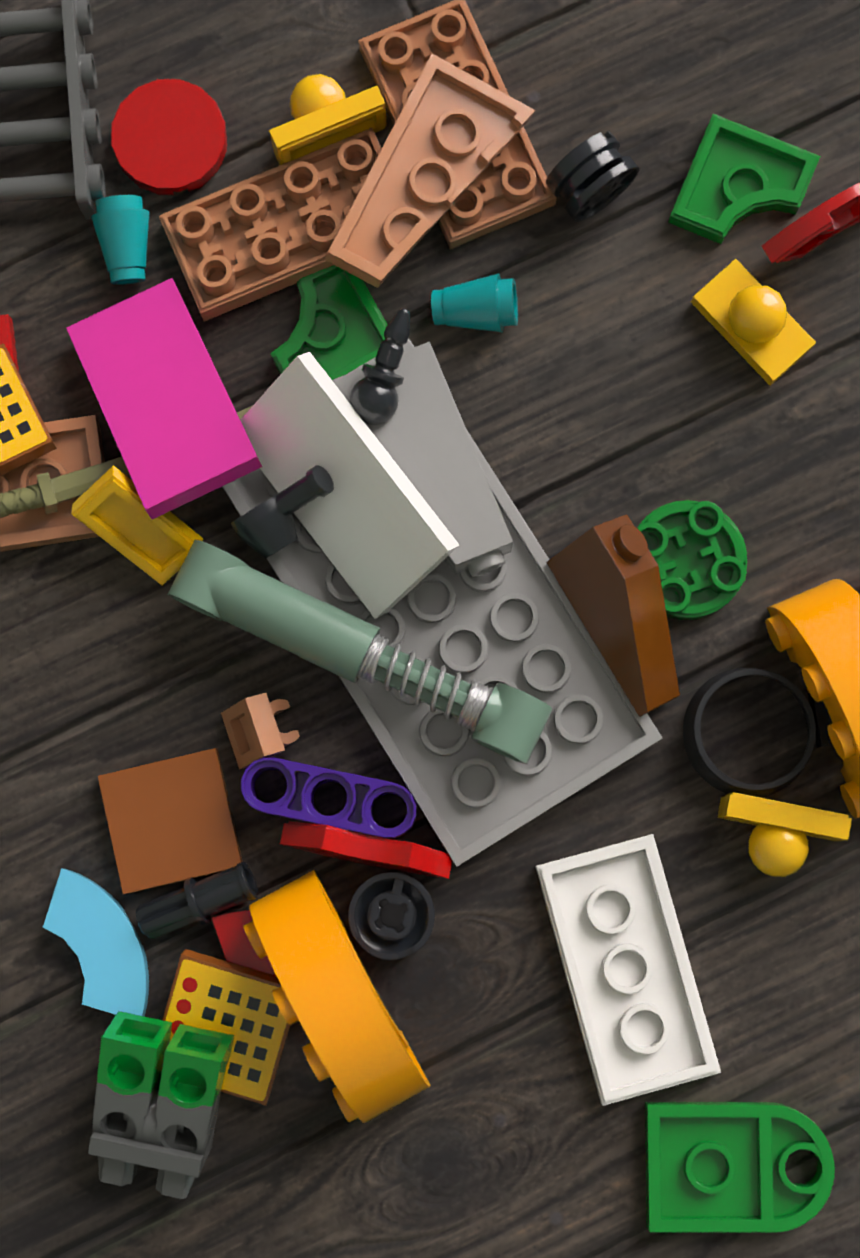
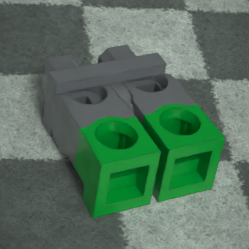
M118 1011L101 1038L93 1114V1134L90 1137L88 1154L98 1156L99 1180L101 1182L118 1186L132 1184L137 1174L138 1165L159 1169L156 1190L161 1195L179 1199L187 1198L195 1177H199L212 1148L219 1099L234 1035L180 1024L170 1041L172 1022Z

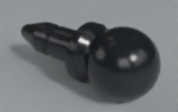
M406 308L398 310L386 326L383 334L385 339L380 343L375 358L376 365L363 364L362 372L365 377L354 385L350 393L349 402L364 423L369 425H379L387 422L393 417L398 407L399 400L396 387L403 384L404 377L396 374L394 371L399 367L404 352L403 345L407 343L409 338L410 313Z

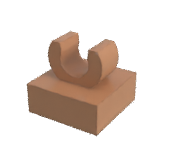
M263 693L244 698L221 712L239 770L247 768L253 761L263 757L272 758L285 751L284 747L295 742L300 737L298 730L288 733H281L278 730L274 715L290 708L287 700L277 699L269 703L267 694Z

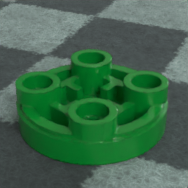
M690 500L671 502L652 511L637 527L644 535L648 549L658 564L667 617L677 620H695L712 615L728 604L744 583L747 574V550L744 539L735 523L715 503Z

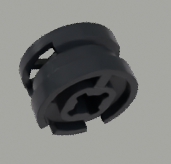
M610 131L604 134L606 138L600 132L582 142L554 167L546 179V185L554 196H563L567 201L565 210L575 222L586 220L608 206L631 185L639 173L640 169L630 156H622L619 153L620 143Z
M388 872L371 877L357 889L349 906L348 919L352 935L363 949L378 958L395 960L415 953L427 942L433 930L435 911L431 896L420 882L402 873Z

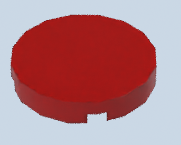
M157 79L137 87L120 103L112 121L111 145L123 173L138 187L158 195H174L173 192H181L186 189L190 192L202 187L219 171L227 152L226 124L217 102L201 87L181 79Z

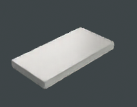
M310 352L297 356L241 418V423L262 465L260 469L278 493L306 476L307 471L316 465L322 466L330 474L334 483V490L325 497H317L295 511L294 514L374 619L391 610L459 546L454 537Z
M653 834L535 866L601 1104L604 1106L721 1073Z

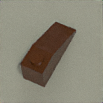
M627 514L592 527L546 563L638 716L641 717L680 696L659 567L648 549L644 535L633 525Z

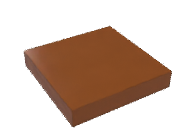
M213 748L98 776L123 894L185 881L191 877L197 878L222 872L243 861L218 749Z

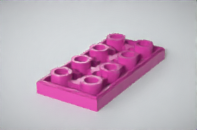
M173 278L66 328L139 497L151 520L262 467Z

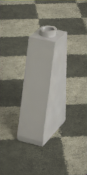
M429 341L403 352L399 367L394 371L396 374L404 377L402 385L396 387L399 402L393 417L379 425H366L459 544L444 561L455 575L469 569L471 576L476 577L504 565L506 562L503 555L511 552L513 540ZM361 368L332 381L349 402L352 388L365 376Z

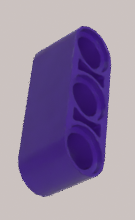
M263 757L253 761L245 769L241 778V791L245 801L252 808L269 815L307 823L329 825L387 839H396L405 835L413 827L417 818V806L412 794L405 787L394 782L270 757ZM268 770L281 771L287 780V789L284 796L274 803H263L255 792V783L258 777ZM327 782L341 784L347 793V802L344 809L333 816L320 814L314 805L316 790ZM386 794H394L401 797L407 805L405 820L395 828L379 826L372 816V808L375 802Z

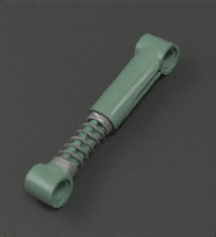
M194 540L167 594L191 609L213 619L224 620L353 683L360 677H362V680L370 681V684L380 681L384 683L386 691L394 688L400 691L401 698L409 695L415 698L416 705H420L423 702L430 705L431 713L439 709L445 712L446 720L454 716L458 718V725L461 724L462 727L466 726L467 729H471V732L474 731L471 737L473 741L504 757L527 765L553 710L551 706L538 698L509 685L497 683L493 690L488 685L484 686V683L476 682L475 679L468 683L461 680L460 672L453 676L446 673L445 665L438 669L430 665V658L423 662L415 658V651L408 655L400 651V644L393 648L389 646L388 638L380 637V627L249 567L237 557L200 540Z

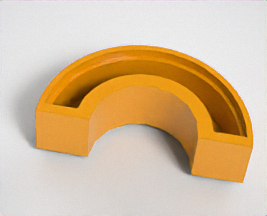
M832 579L767 607L771 617L767 618L765 623L768 634L779 652L786 650L791 662L798 663L802 668V676L812 698L816 702L823 700L833 722L827 726L829 737L836 752L843 759L844 764L841 773L846 783L840 786L841 794L849 812L857 819L860 817V595L845 581Z
M315 870L250 904L249 909L253 921L243 927L259 958L262 959L268 956L281 984L280 987L272 990L275 1002L289 1025L298 1020L300 1021L310 1040L309 1044L302 1047L305 1057L320 1082L328 1077H331L336 1087L332 1089V1092L347 1121L350 1123L358 1118L361 1122L366 1123L429 1088L430 1083L402 1031L394 1023L375 990L348 937L344 924Z

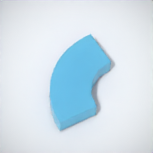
M61 868L43 928L63 938L78 956L85 979L82 1005L115 1015L120 1011L145 1017L149 995V970L144 947L141 945L133 924L119 902L104 888L79 873Z

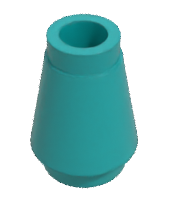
M117 195L96 200V214L92 215L91 219L107 270L110 273L111 284L125 285L146 281L145 269L150 212L143 209L142 197L137 195Z
M498 273L445 287L444 289L432 290L431 308L434 325L503 332L504 326H517L518 298L515 279H501Z

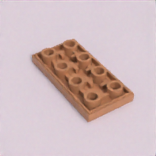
M453 0L358 40L360 52L375 85L378 86L393 124H395L431 53L509 95L465 0ZM524 127L439 219L438 224L450 249L556 205L557 198L546 185L547 176Z
M372 128L159 215L204 322L296 284V281H299L300 278L333 265L324 259L382 149Z

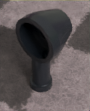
M316 465L307 471L306 476L230 524L242 541L267 559L298 539L292 513L317 497H325L334 490L333 480L327 470L322 466Z

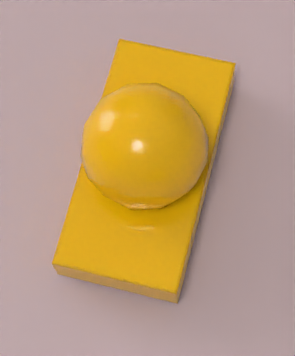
M322 74L309 75L299 81L291 93L289 106L294 120L272 128L269 132L274 154L279 165H282L369 128H372L374 133L385 129L387 126L386 105L378 86L346 98L344 91L334 79Z
M737 259L732 261L696 293L691 300L696 309L770 386L816 344L815 340L787 312L786 304L780 293L769 286H762Z
M114 465L72 504V515L161 585L180 570L194 540L203 541L199 534L170 511L151 520L133 481Z
M735 792L721 797L717 817L756 825L749 838V854L753 864L761 872L772 877H786L797 872L804 865L809 853L806 836L831 841L848 840L852 820L846 814Z

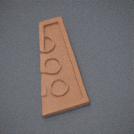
M431 53L324 260L378 288L524 127L535 110Z

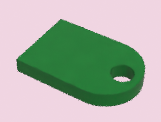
M645 1102L646 1215L649 1232H784L798 1228L810 1221L819 1213L828 1200L833 1187L835 1173L832 1150L821 1129L798 1110L772 1102ZM797 1150H810L817 1160L816 1174L806 1183L797 1184L791 1182L785 1172V1164L788 1157Z

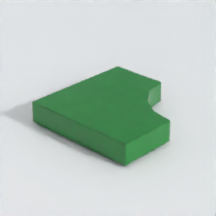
M713 114L668 223L722 244L733 226L752 214L772 210L796 214L821 156Z
M332 265L296 281L301 298L299 321L289 339L271 353L272 360L280 375L297 356L308 352L313 355L331 380L348 374L376 357L380 343L385 339L383 334L388 324L363 280Z

